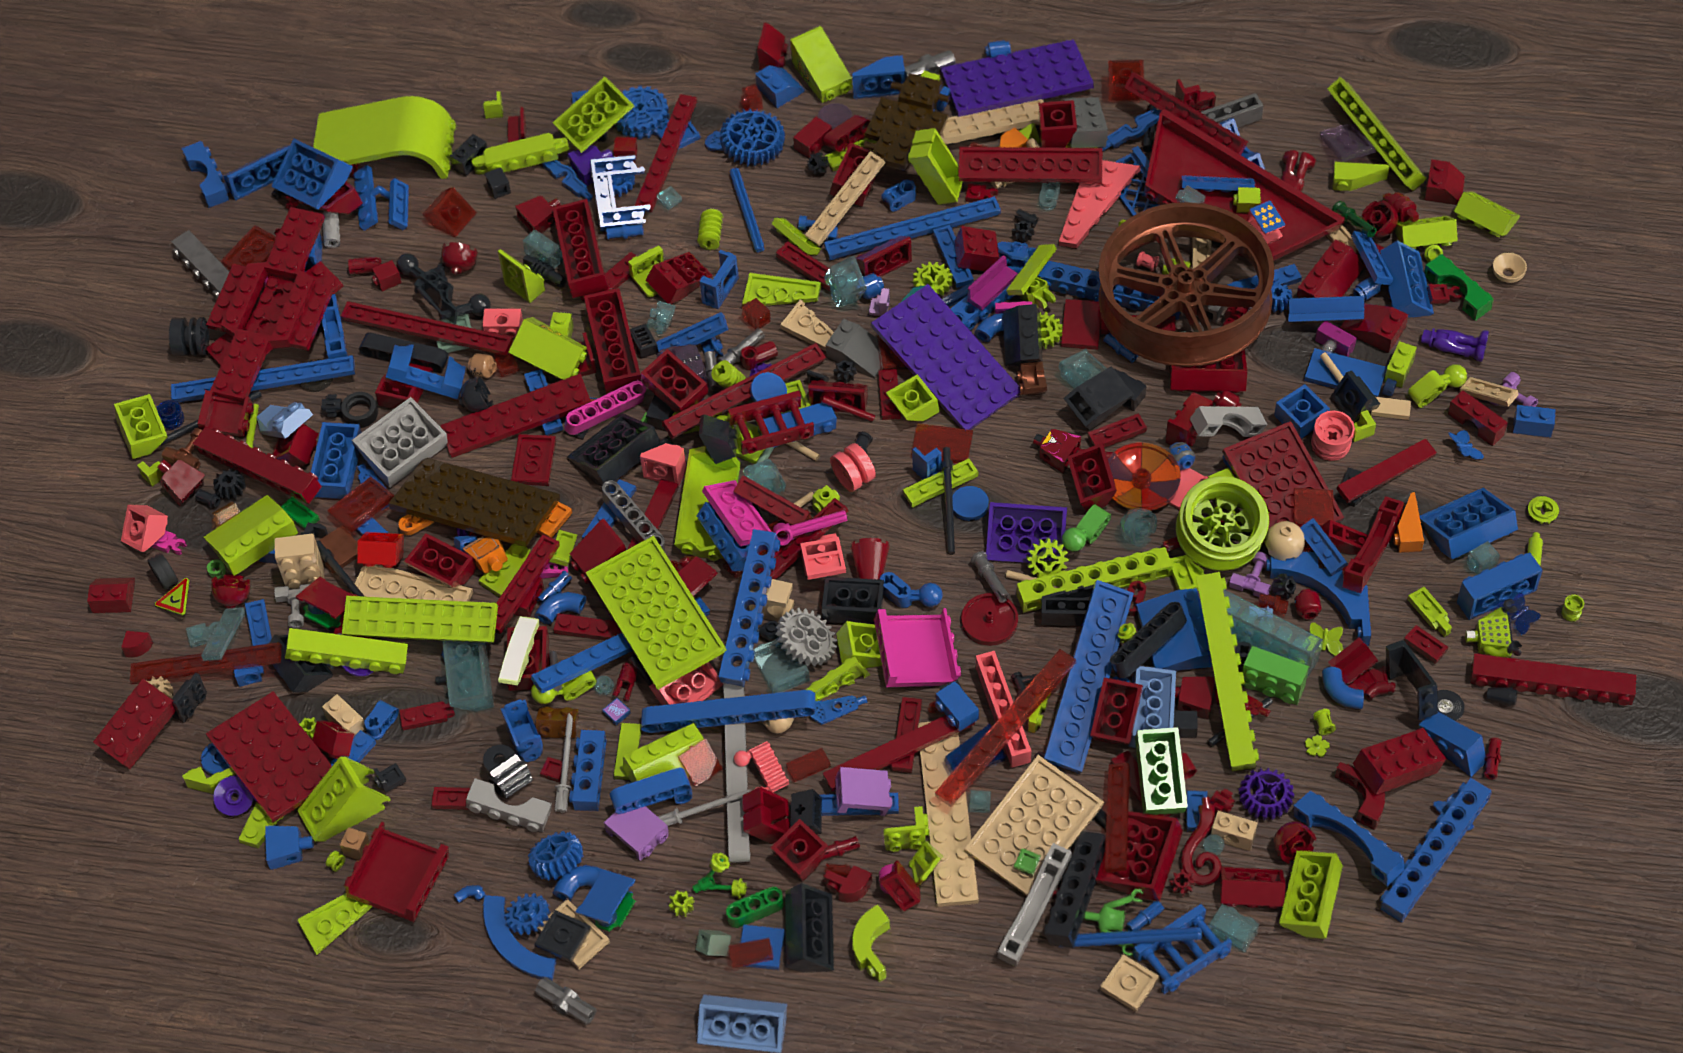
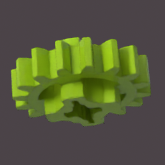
M928 262L927 266L921 264L922 269L916 268V273L913 274V286L919 287L929 284L937 294L940 293L942 296L944 291L949 292V287L952 286V273H950L949 268L945 269V264L938 266V262H935L934 265Z
M1045 312L1044 315L1040 313L1042 345L1047 349L1048 344L1053 347L1054 341L1059 342V337H1062V324H1060L1059 318L1055 319L1054 314L1048 316V312Z
M1046 538L1045 542L1042 539H1038L1039 544L1032 543L1034 549H1028L1031 556L1026 557V559L1031 563L1027 567L1033 568L1031 571L1033 575L1038 572L1037 578L1043 575L1057 574L1062 568L1067 569L1064 562L1069 561V559L1064 557V555L1068 552L1062 550L1063 544L1057 546V540L1054 539L1051 543L1050 538ZM1052 547L1058 551L1059 555L1053 553ZM1041 548H1043V551H1041L1038 555H1036L1037 552H1038ZM1047 555L1053 558L1051 560H1048V562L1041 560L1047 558ZM1036 563H1040L1042 565L1043 571H1041L1036 566ZM1058 564L1057 567L1054 570H1052V567Z

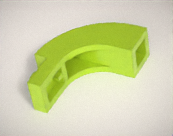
M876 905L860 918L853 933V952L860 971L866 968L870 976H875L880 982L886 978V969L873 953L871 946L878 936L890 929V920L879 905Z

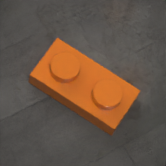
M558 502L537 533L552 538L573 513L572 509Z

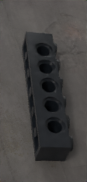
M1082 831L1079 838L1075 841L1074 852L1068 863L1067 872L1063 874L1061 889L1057 891L1055 906L1051 908L1049 923L1044 928V935L1047 937L1050 945L1074 948L1096 884V877L1108 846L1106 837L1102 833Z

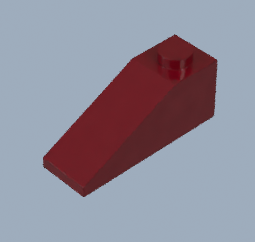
M1329 520L1321 526L1337 550L1344 554L1357 555L1368 537L1365 533L1333 520Z

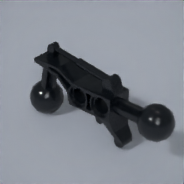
M406 253L398 257L396 262L397 270L402 275H413L418 279L414 283V292L420 293L436 309L441 319L447 318L453 324H457V316L472 313L475 316H484V309L491 308L490 300L484 294H475L470 297L468 303L454 306L451 302L453 300V285L447 281L448 278L445 276L444 264L440 263L436 268L424 272L419 268V262L415 255Z

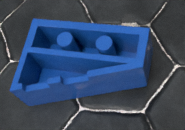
M1440 712L1425 718L1419 724V728L1425 729L1442 754L1470 777L1486 763L1482 735Z

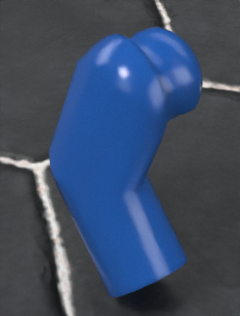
M468 885L453 895L457 902L460 903L474 895L476 900H479L485 896V892L480 885Z

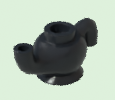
M777 621L766 622L757 629L759 635L764 637V640L769 644H777V640L780 638V636L776 635L778 631L776 626L779 624Z

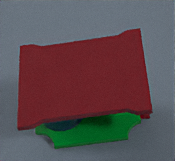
M318 577L296 595L295 598L308 603L303 607V610L306 612L304 617L328 629L330 627L343 628L346 596L358 595L351 594L327 582L324 578Z

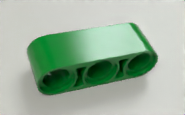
M770 887L731 903L726 908L729 926L741 928L743 925H748L779 912L784 905L782 891L777 887ZM771 898H778L777 901H770ZM752 906H759L758 909H751ZM733 914H740L739 917H732Z

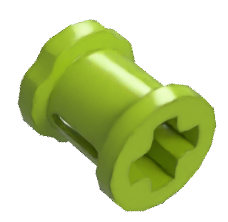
M1322 709L1313 714L1314 720L1318 723L1320 735H1329L1336 730L1335 724L1331 721L1329 709Z

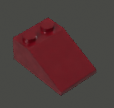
M1364 304V319L1345 320L1340 326V329L1357 339L1389 353L1406 328L1408 314L1389 306Z

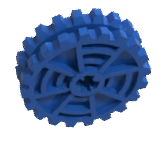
M638 86L636 89L631 87L629 91H622V94L634 104V107L614 124L617 131H622L623 136L630 135V137H638V139H642L644 136L650 138L651 134L657 135V127L663 129V122L669 118L667 99L664 98V94H658L657 89L651 90L649 86L646 88Z

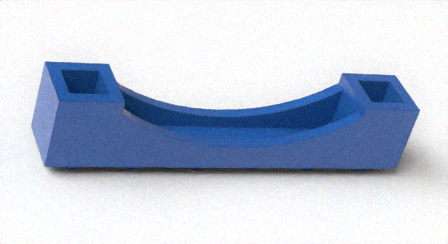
M1310 790L1294 804L1295 818L1307 827L1318 826L1327 828L1354 842L1370 860L1372 875L1388 886L1404 871V859L1400 853L1394 852L1387 847L1385 842L1373 837L1367 829L1361 828L1351 817H1346L1336 806H1331L1321 795H1316Z

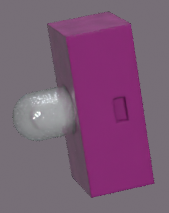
M1325 320L1317 329L1315 341L1323 345V353L1331 354L1334 351L1339 355L1348 357L1355 349L1357 338Z

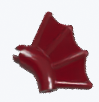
M1386 666L1378 669H1368L1349 685L1350 688L1363 689L1364 696L1368 700H1372L1377 695L1395 692V683L1388 682Z

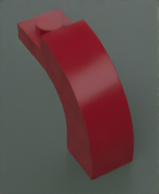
M1340 761L1336 769L1335 778L1355 787L1364 799V803L1358 811L1356 821L1375 830L1382 817L1385 805V792L1375 795L1355 767Z

